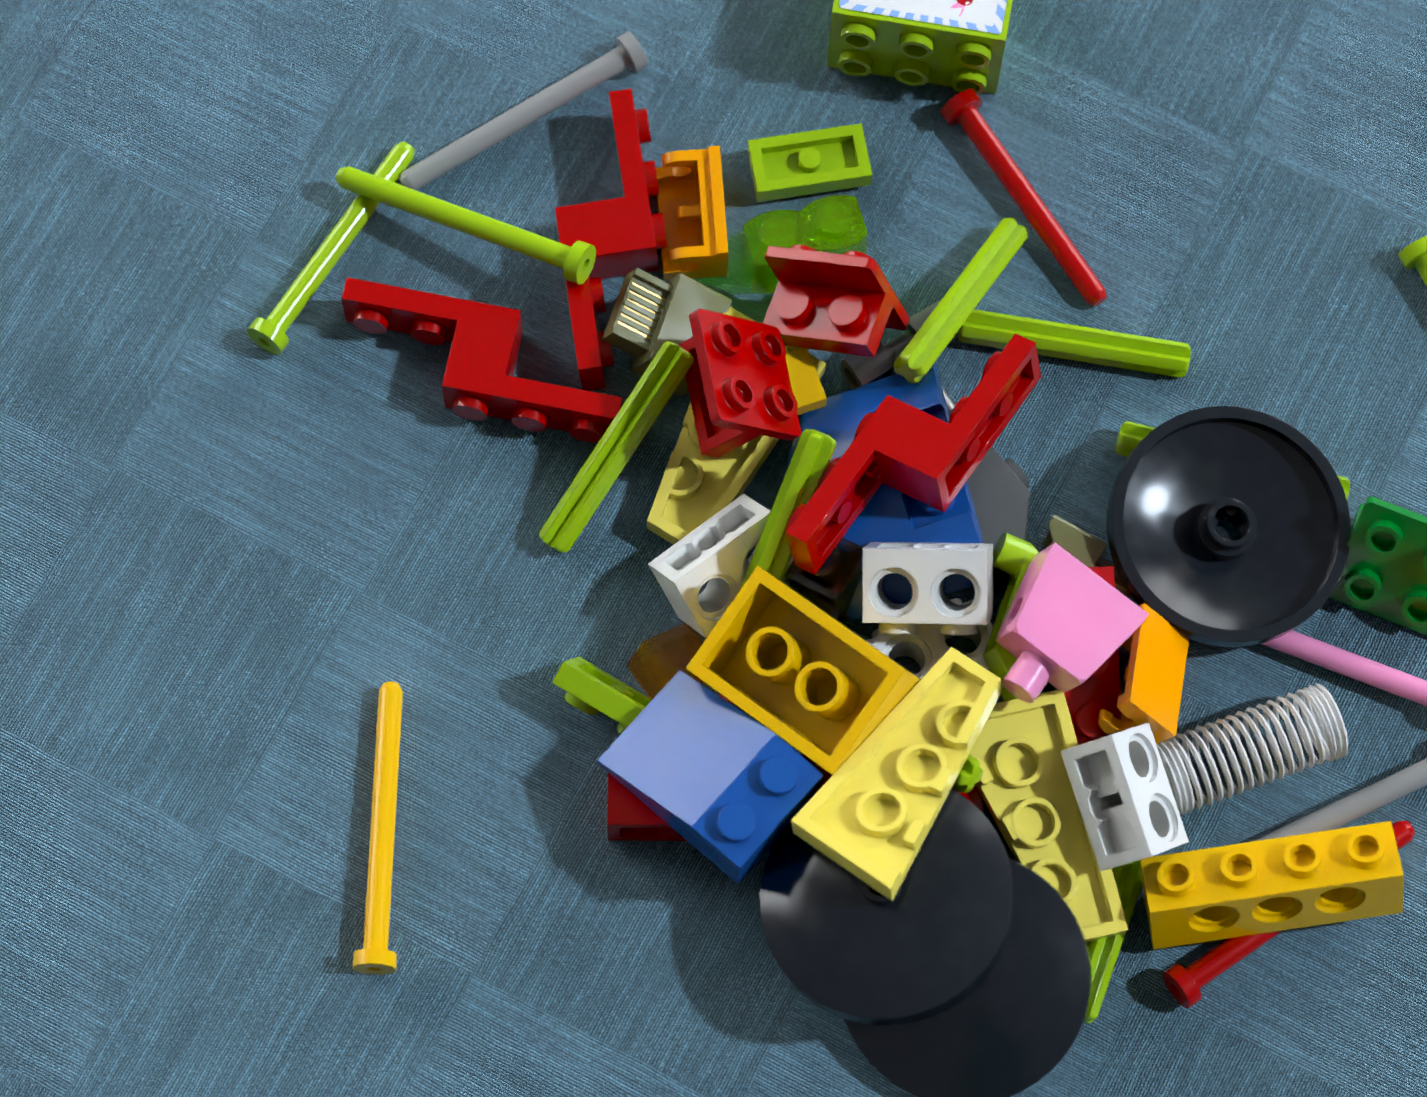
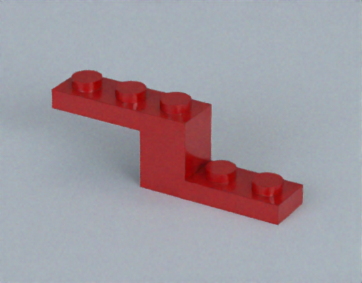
M632 88L609 92L624 197L555 207L560 243L572 247L576 241L580 240L594 245L596 248L595 263L588 279L581 285L565 279L578 371L582 390L586 391L606 388L603 367L614 366L612 346L602 340L604 331H597L595 313L606 312L601 279L626 276L636 268L645 272L659 271L657 249L668 248L663 213L651 215L648 198L649 196L660 195L655 161L643 162L640 144L651 143L647 109L635 110Z
M346 277L341 297L346 322L353 323L356 328L372 334H384L387 330L407 333L415 340L430 345H441L445 341L452 342L441 386L445 408L452 409L456 415L462 418L481 421L490 416L511 420L514 426L526 431L541 432L547 427L568 431L572 437L580 441L598 443L623 406V397L513 377L523 336L521 310Z
M1015 333L1002 352L997 351L992 354L984 367L981 381L969 397L964 396L956 403L949 423L887 394L874 413L870 412L862 418L856 429L853 442L842 457L835 458L828 464L823 473L820 487L808 503L799 505L792 513L787 525L786 536L794 564L815 575L882 483L944 513L1040 380L1041 372L1036 343Z

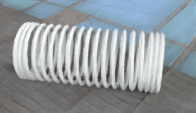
M1315 683L1314 686L1309 685L1308 688L1304 687L1302 690L1298 689L1295 694L1288 693L1285 698L1278 696L1275 702L1268 700L1265 705L1258 703L1254 709L1248 707L1245 712L1237 711L1234 716L1228 714L1224 720L1217 718L1214 724L1207 722L1204 727L1197 725L1194 731L1187 729L1184 735L1176 733L1174 738L1156 744L1179 814L1184 816L1187 812L1191 813L1194 807L1200 810L1203 803L1211 806L1213 799L1220 803L1223 796L1231 799L1234 792L1238 795H1241L1244 789L1251 792L1254 785L1261 788L1264 781L1271 784L1274 777L1281 781L1284 774L1291 777L1294 771L1302 773L1305 767L1311 770L1315 763L1322 766L1325 760L1333 762L1334 759L1344 758L1348 752L1347 732L1338 706L1330 692L1318 683ZM1280 702H1283V708L1279 705ZM1270 706H1273V712L1269 709ZM1299 706H1300V708H1301V714H1302L1303 720H1302V718H1301V716H1300V713H1299ZM1260 709L1263 710V716L1259 713ZM1289 710L1295 718L1302 744L1309 755V763L1304 758L1299 737L1289 717ZM1250 713L1253 714V720L1249 717ZM1279 714L1285 722L1291 745L1299 759V767L1294 761L1287 736L1280 724ZM1239 717H1243V724L1240 722ZM1269 718L1275 726L1280 746L1289 763V771L1283 763L1281 751L1270 728ZM1230 720L1233 721V728L1229 724ZM1259 722L1265 730L1272 755L1279 768V774L1273 767L1268 747L1260 732ZM1219 724L1223 725V730L1218 727ZM1249 726L1255 734L1261 756L1268 768L1269 778L1263 771L1259 754L1250 736ZM1209 728L1213 729L1212 734L1208 731ZM1239 730L1246 740L1249 754L1258 772V780L1253 775L1247 753L1240 740ZM1199 731L1203 733L1202 738L1198 735ZM1229 734L1236 744L1238 755L1248 777V784L1242 776L1238 760L1231 747ZM1189 735L1193 737L1192 742L1188 739ZM1179 738L1182 739V746L1178 743ZM1219 738L1226 748L1231 767L1237 778L1238 788L1232 780L1226 759L1221 751ZM1209 742L1216 752L1220 768L1227 782L1228 792L1221 782L1217 766L1211 755ZM1313 745L1319 753V759L1314 754ZM1199 746L1207 759L1209 769L1216 783L1218 795L1211 786L1208 773L1201 759ZM1189 750L1197 763L1198 770L1206 787L1207 798L1200 787L1196 772L1192 766ZM1191 782H1192V784H1193V786H1194V788H1195V792H1196V796H1197V802H1196V800L1194 799V794H1193V789H1192Z

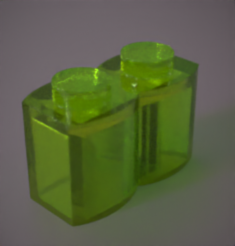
M849 195L827 196L811 202L800 212L787 209L773 210L757 215L745 223L742 233V259L752 291L766 294L775 292L778 279L764 259L769 246L790 248L793 245H805L819 252L844 254L847 251H858L866 254L868 232L857 198Z

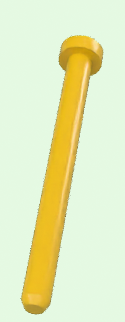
M384 682L378 693L363 949L353 952L352 969L359 973L371 975L391 974L396 972L397 953L388 950L403 690L397 682Z

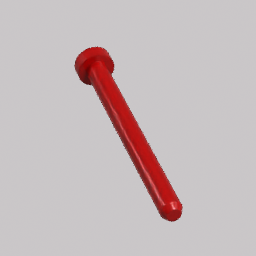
M971 88L952 97L941 109V114L949 125L959 124L1086 303L1095 307L1104 302L1107 298L1105 287L979 113L978 109L982 104V100Z

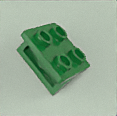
M1370 496L1366 499L1364 505H1359L1353 519L1351 536L1347 544L1350 547L1347 562L1342 576L1329 598L1427 635V517Z

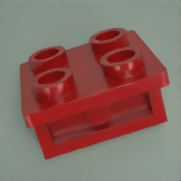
M793 245L790 248L768 247L764 259L778 279V284L763 324L777 327L785 346L875 357L885 328L906 330L910 318L876 260L858 251H847L844 254L819 252L805 245Z
M701 308L690 313L689 320L693 337L680 343L679 346L688 351L694 358L693 364L685 374L701 455L719 458L760 435L788 441L801 436L797 414L798 405L792 391L785 358L786 349L779 329L775 326Z

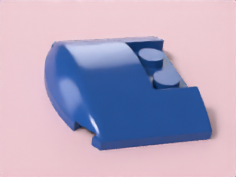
M935 363L919 383H908L904 376L896 374L827 397L825 407L798 415L801 434L805 429H813L829 435L836 441V448L830 462L835 458H841L853 442L856 429L862 418L870 412L874 413L887 394L949 423L950 415ZM801 436L789 441L786 472ZM967 481L944 513L883 483L880 485L838 543L861 556L858 570L843 605L846 609L842 612L855 624L862 622V548L870 542L984 543ZM832 552L822 565V568L830 582L838 589H843L846 585V578L840 559ZM890 573L884 576L882 590L888 600L896 604H905L911 601L913 589L910 581L905 576L898 573ZM949 575L944 579V594L973 586V584L963 575Z

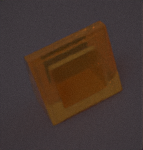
M683 623L645 640L629 660L628 668L652 700L679 670L703 685L704 681L686 669L703 643L691 627Z

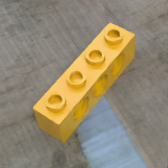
M1391 821L1159 855L1140 860L1143 898L1153 950L1403 913L1404 874Z

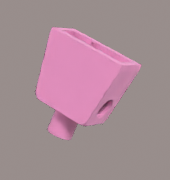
M1053 543L1036 554L1030 562L997 634L996 640L998 644L1017 658L1003 679L1002 684L1012 695L1027 703H1033L1047 682L1058 690L1067 692L1086 681L1146 620L1149 614L1057 543Z

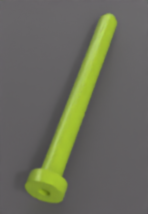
M407 142L395 144L373 175L396 183L400 174L406 170L414 159V148ZM359 194L269 316L266 319L256 317L249 326L247 334L257 345L275 355H280L290 342L285 334L381 202Z

